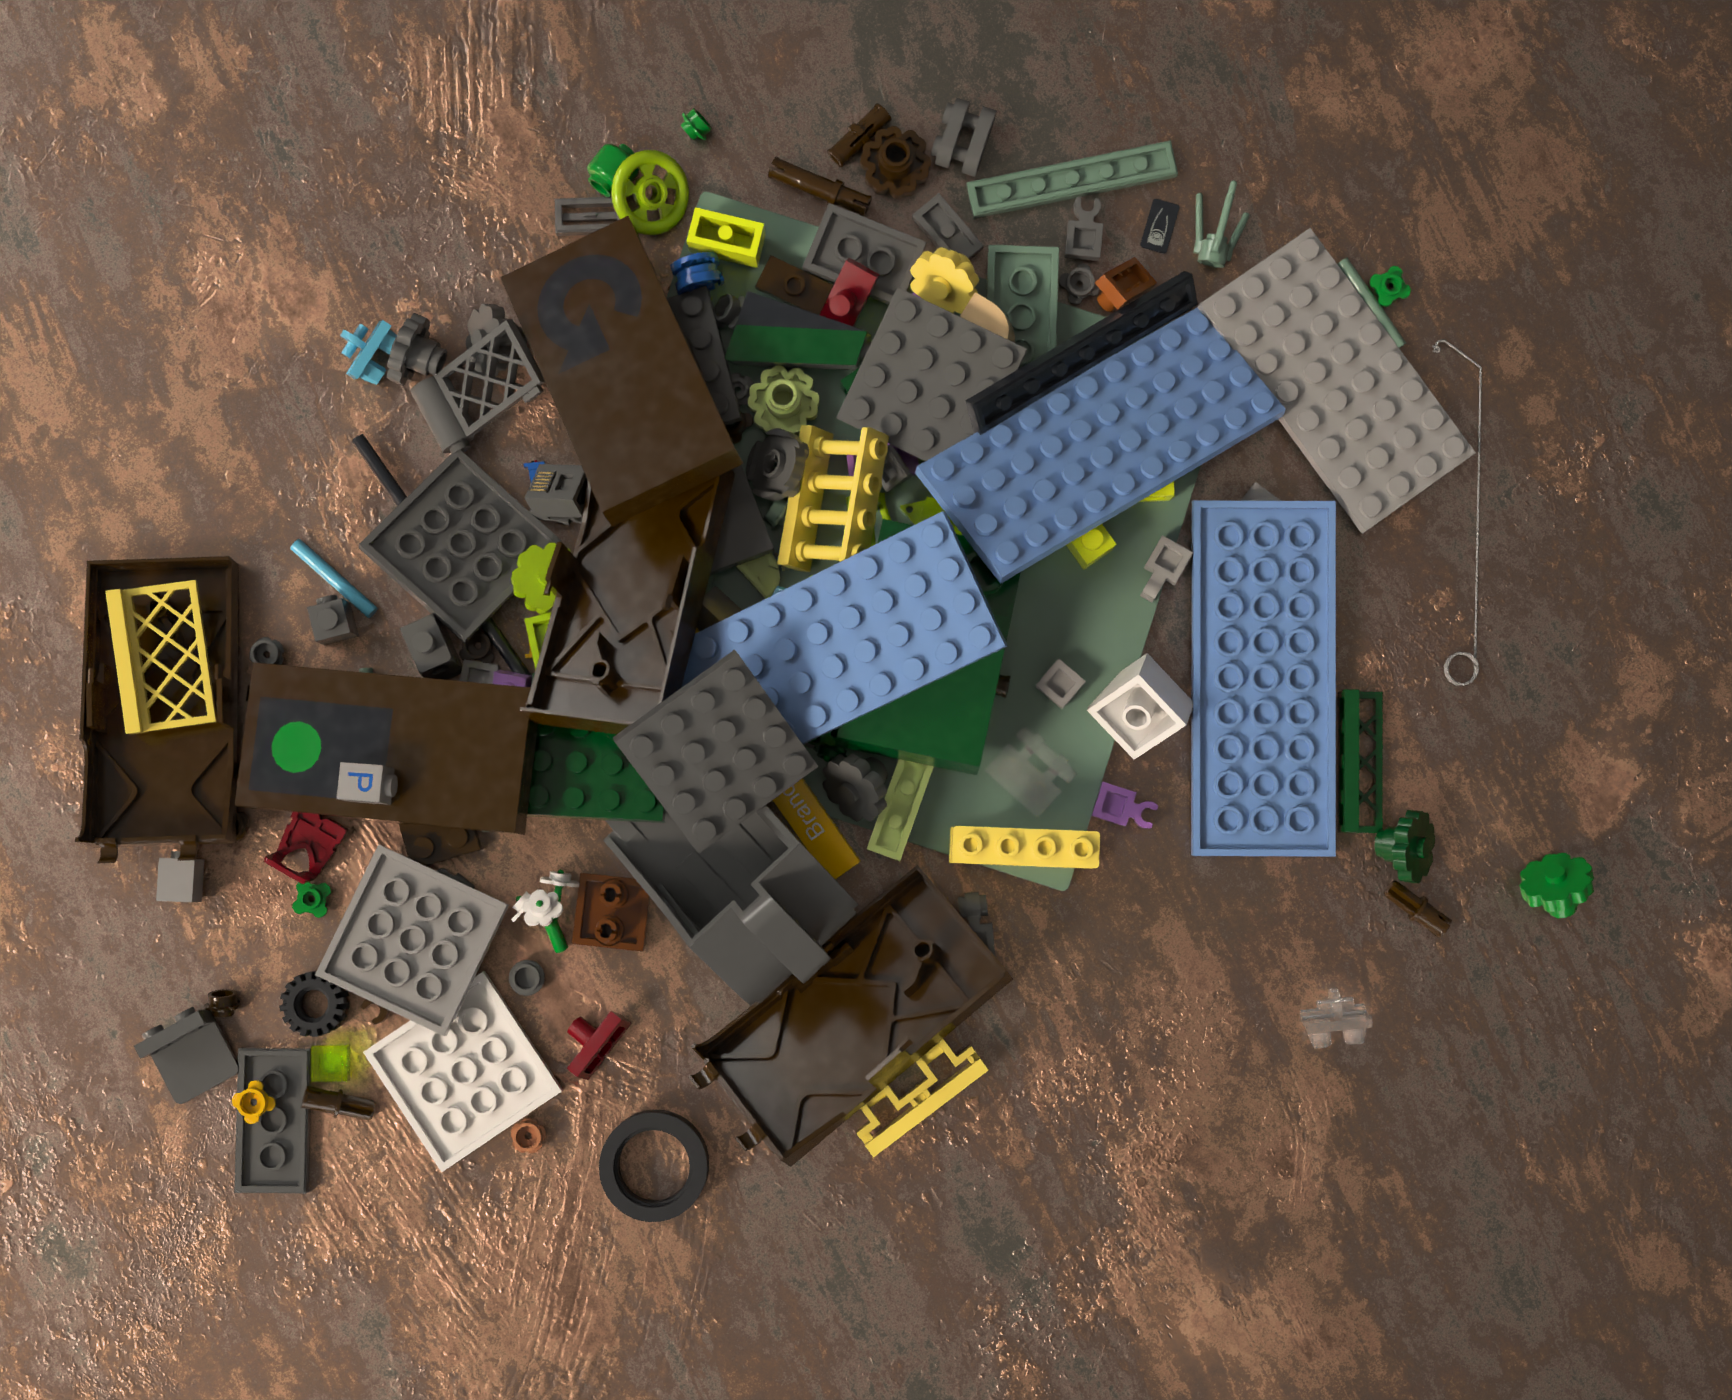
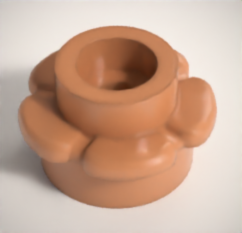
M524 1118L521 1123H516L511 1129L512 1144L521 1153H535L542 1148V1141L546 1139L545 1128L543 1125L537 1124V1120L533 1118ZM531 1133V1139H526L525 1134Z

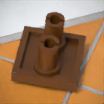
M580 873L572 944L644 952L650 896L634 878Z

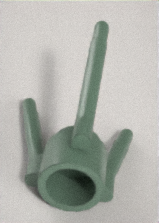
M1235 180L1230 182L1216 234H1207L1206 239H1204L1203 194H1196V242L1193 253L1198 254L1197 261L1200 264L1214 268H1224L1225 263L1231 261L1233 250L1250 217L1247 212L1243 214L1227 244L1228 238L1224 236L1237 187Z

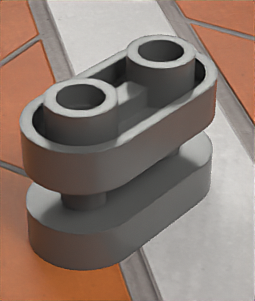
M956 98L954 104L948 102L942 123L947 124L943 137L936 136L931 155L936 157V165L945 168L950 167L953 159L964 162L962 173L976 177L993 128L997 110L983 106L980 116L968 113L970 102ZM964 126L974 129L969 148L958 145Z

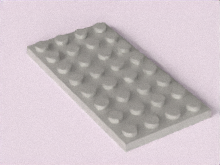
M1311 228L1198 305L1197 308L1232 349L1238 351L1284 406L1286 411L1283 417L1278 420L1362 534L1476 453Z

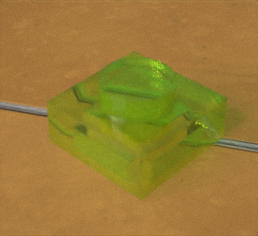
M350 1044L311 1046V1082L350 1081Z

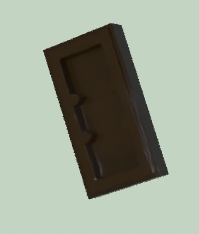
M770 255L755 288L788 305L820 315L834 285Z

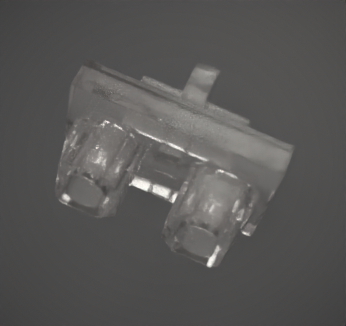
M1338 988L1329 989L1328 999L1317 1000V1008L1300 1010L1301 1022L1308 1033L1310 1043L1315 1049L1329 1047L1331 1045V1032L1343 1031V1040L1346 1044H1363L1365 1042L1366 1028L1372 1027V1017L1367 1014L1364 1003L1354 1004L1353 997L1341 998Z

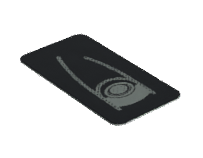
M1160 199L1153 200L1140 243L1142 248L1162 254L1167 252L1180 209L1179 205Z

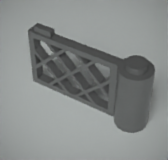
M513 319L505 320L440 370L436 376H431L417 383L411 388L410 392L443 453L452 454L460 450L464 453L471 448L470 442L474 439L476 433L522 399L525 403H528L544 392L541 385L545 383V380ZM505 333H507L512 342L510 355L499 352L500 339ZM479 353L489 355L486 374L475 371L476 356ZM497 358L509 361L506 380L495 377ZM518 364L525 366L532 379L525 385L515 383ZM456 371L464 373L462 392L455 390L449 379V376ZM473 377L485 380L482 398L471 395ZM494 383L505 386L504 399L500 404L491 401ZM470 401L481 404L479 420L473 423L468 414Z

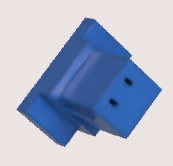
M533 460L531 463L523 464L524 468L529 470L531 483L539 464H546L545 461L538 462Z

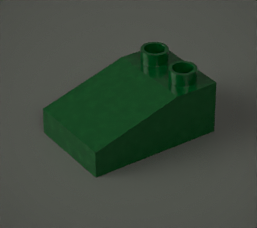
M882 519L878 543L914 525ZM956 534L1002 635L1007 642L1020 573L1000 584L965 537ZM1005 648L839 727L836 746L977 775L982 760Z

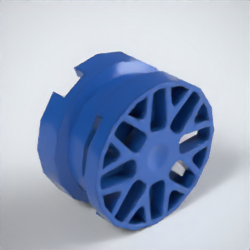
M702 252L674 261L670 266L673 276L677 277L678 280L675 283L677 294L680 295L687 291L691 292L703 286H707L712 291L715 289L714 284L717 282L719 286H722L725 282L722 272L718 271L717 268L720 265L718 254Z

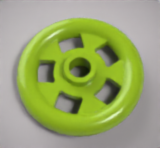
M642 150L627 157L618 167L612 181V202L618 217L622 219L629 216L637 233L643 235L662 234L676 226L685 214L689 201L687 177L679 163L671 156L657 150ZM656 165L667 171L663 180L658 176L652 175ZM638 168L643 176L634 185L629 177ZM648 186L651 187L653 192L650 199L645 194ZM667 188L675 189L673 205L665 203L668 196ZM632 194L639 206L633 211L629 208L626 197ZM659 209L660 219L648 221L647 210Z

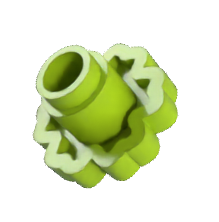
M552 542L548 543L544 550L537 545H532L525 552L521 553L517 560L518 568L512 572L511 576L514 595L519 598H525L526 609L536 611L539 614L551 612L556 597L552 591L550 596L543 595L546 586L545 577L556 547V543Z

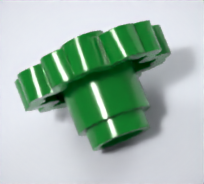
M1567 853L1547 854L1542 858V862H1529L1526 868L1520 872L1522 882L1519 887L1522 898L1531 907L1543 905L1544 910L1555 918H1567L1577 911L1578 904L1586 902L1588 896L1594 892L1593 869L1583 857L1571 859Z

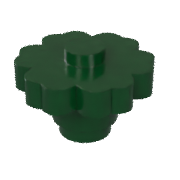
M1407 810L1405 817L1399 818L1396 827L1389 826L1386 829H1380L1376 834L1374 843L1376 855L1382 857L1386 862H1393V869L1398 870V879L1400 881L1419 884L1422 876L1428 875L1433 863L1432 850L1435 846L1434 825L1429 823V814L1426 812Z

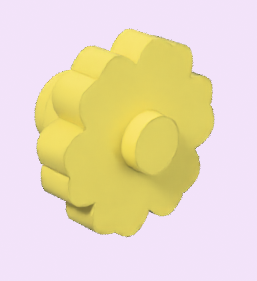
M939 247L934 253L925 251L910 269L911 274L915 278L910 284L912 291L922 299L953 314L955 312L962 314L974 293H978L975 287L979 283V277L975 273L973 265L965 255L956 251L947 250Z

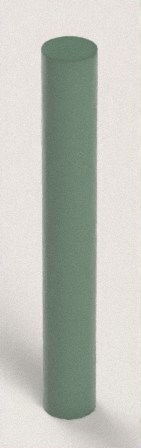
M1348 257L1338 263L1340 269L1400 349L1406 344L1402 335L1378 303Z

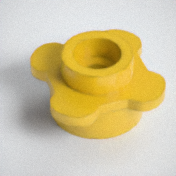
M258 1080L251 1081L246 1090L236 1093L232 1098L233 1106L238 1109L239 1113L244 1116V1120L249 1124L257 1123L264 1112L272 1111L276 1105L274 1097L267 1095L263 1090V1083ZM252 1099L257 1100V1104L255 1106L251 1104Z

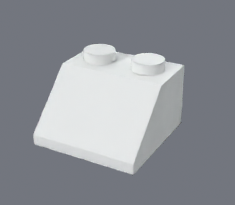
M1146 653L1123 669L1088 706L1087 711L1133 759H1136L1187 725L1193 708V701L1154 659Z

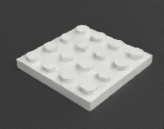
M485 971L474 978L447 1036L438 1034L410 1020L363 1052L441 1172L563 1091Z

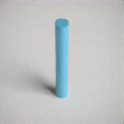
M297 539L291 545L290 549L367 618H371L376 613L378 608L301 539Z

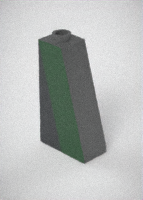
M748 291L724 359L737 366L775 367L781 365L788 368L856 370L863 362L871 345L872 336L868 331Z

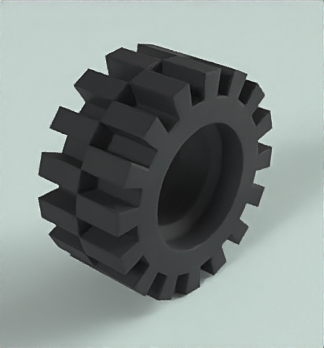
M317 971L307 972L294 977L292 982L287 983L285 986L287 989L281 993L280 999H283V1005H279L280 1012L284 1011L285 1017H282L284 1023H289L291 1025L289 1029L293 1032L298 1031L300 1035L305 1037H317L341 1026V1021H344L347 1017V1014H345L346 1009L350 1008V1002H347L346 999L349 996L348 990L344 991L343 988L316 976ZM310 990L321 991L328 1000L327 1010L319 1018L308 1016L302 1008V999Z

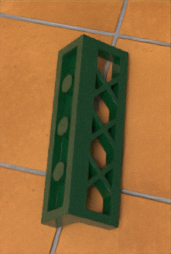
M1344 689L1338 692V833H1377L1380 829H1383V692ZM1359 699H1372L1373 715L1363 723L1359 718ZM1372 722H1373V732L1368 728V726H1369ZM1363 731L1373 740V750L1365 758L1359 754V735ZM1372 757H1373V767L1368 763V761H1369ZM1363 766L1373 775V786L1365 793L1359 789V770ZM1372 793L1373 803L1368 798ZM1363 802L1373 810V826H1359V805Z

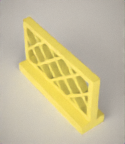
M197 580L105 591L126 734H139L217 722ZM189 589L191 604L183 614L167 604V601L175 591ZM167 592L162 599L155 595L156 593ZM149 595L158 602V605L147 619L135 612L134 596ZM163 606L179 617L167 635L151 624ZM192 611L194 623L187 618ZM136 618L143 623L139 629L137 628ZM183 622L194 628L196 632V639L188 650L172 639ZM147 627L164 638L152 654L142 649L139 642V637ZM168 642L185 653L172 670L156 659ZM197 646L199 658L192 654ZM141 654L148 658L144 665ZM189 657L200 664L201 675L193 685L176 674ZM153 662L169 673L157 690L148 685L144 677V673ZM173 677L189 688V691L178 705L161 694ZM202 682L204 693L197 689ZM146 689L153 694L149 700ZM194 692L205 700L207 716L192 717L182 710ZM157 698L174 709L165 722L151 723L149 708ZM178 713L186 718L173 720Z

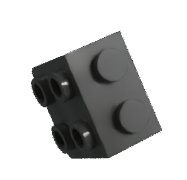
M191 1007L173 1017L176 1021L175 1024L165 1029L161 1024L142 1034L144 1041L134 1045L140 1059L152 1057L174 1101L178 1104L186 1103L238 1074V1061L214 1016H212L211 1010L195 1011L194 1007Z

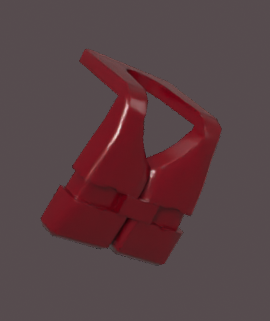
M293 812L291 823L287 824L277 851L265 856L264 862L297 882L305 884L318 877L324 866L336 852L335 847L337 844H341L348 831L347 828L329 818L322 819L321 814ZM301 848L306 849L309 857V871L297 872L282 864V861L290 852Z

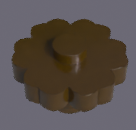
M897 126L878 130L875 134V142L870 141L864 144L863 154L860 158L861 168L867 171L865 183L870 188H873L876 194L884 195L890 192L894 199L914 195L916 185L923 184L928 180V173L931 168V158L925 154V140L919 137L914 130H908L902 134Z

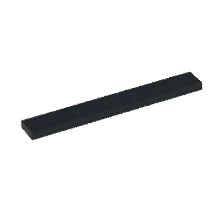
M1187 271L1181 272L965 400L973 431L978 432L980 435L1030 404L1198 305L1193 274Z

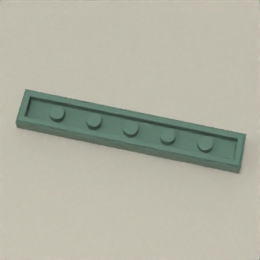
M1170 140L967 182L966 187L973 219L1176 178L1178 170Z

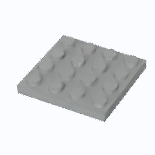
M378 844L315 975L438 1034L447 1036L509 905Z

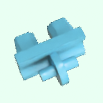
M384 320L379 321L366 343L362 339L369 329L364 325L359 324L353 334L343 329L340 337L348 343L341 353L351 358L357 348L360 349L359 354L346 372L348 376L354 380L361 378L374 385L379 383L386 369L371 360L377 348L390 356L393 342L397 337L393 331L389 330L392 325Z

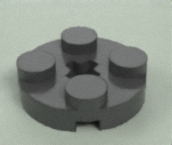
M780 428L771 429L765 433L769 436L763 442L756 441L753 445L746 464V476L753 483L754 489L751 488L755 495L767 500L778 501L785 497L792 498L799 492L805 461L809 455V446L792 432ZM778 462L776 468L773 469L774 463Z

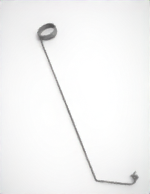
M1440 339L1435 345H1432V348H1434L1433 352L1440 353L1441 348L1437 345L1439 342H1445L1480 369L1474 656L1468 652H1457L1450 655L1444 664V674L1448 681L1457 686H1464L1472 683L1477 678L1479 672L1476 649L1482 367L1450 342ZM1457 655H1465L1474 663L1473 676L1468 682H1457L1449 673V663Z

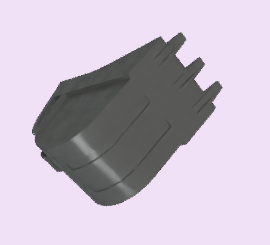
M767 805L701 853L696 851L666 810L665 823L605 820L613 831L603 841L660 908L688 947L750 1006L756 1001L762 1003L792 974L803 984L808 981L831 959L821 946L857 914L854 908L859 904L815 859Z

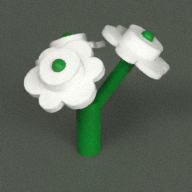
M561 869L550 871L549 877L540 878L541 883L555 885L554 892L547 894L544 890L537 889L531 895L526 891L522 896H517V902L512 907L517 913L511 919L514 922L524 911V920L527 925L536 926L540 923L544 926L556 953L563 952L568 948L558 923V917L563 912V906L560 903L563 886L579 887L580 884L578 881L571 880V874L565 873Z

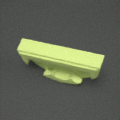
M772 553L736 566L765 599L772 596L775 588L779 586V565Z

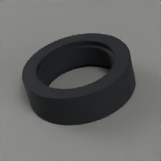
M646 1110L625 1119L607 1138L599 1160L600 1181L608 1199L625 1215L645 1222L670 1220L689 1209L702 1192L709 1172L708 1149L698 1129L681 1115L666 1110ZM658 1130L671 1134L681 1142L688 1154L690 1164L688 1179L682 1189L669 1198L648 1200L639 1197L627 1187L621 1176L620 1157L622 1150L632 1137L641 1132Z

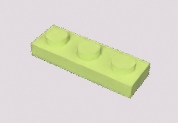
M898 759L885 796L887 807L878 815L867 850L897 861L901 860L934 766Z

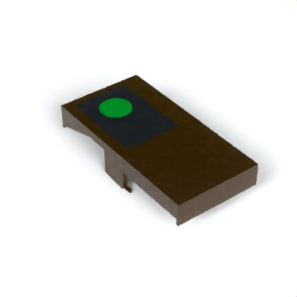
M253 662L251 684L247 686L246 694L248 707L240 763H237L238 783L235 806L351 817L376 822L418 826L429 825L525 835L538 724L533 723L520 711V707H526L531 687ZM340 762L384 765L394 768V775L397 776L398 786L396 795L391 798V805L348 802L337 799Z

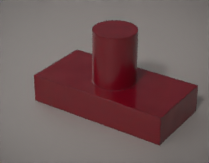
M848 258L820 315L855 327L880 274Z
M610 1011L597 1029L581 1016L575 1019L568 1028L567 1033L579 1042L583 1048L567 1069L576 1077L589 1080L632 1023L623 1015Z

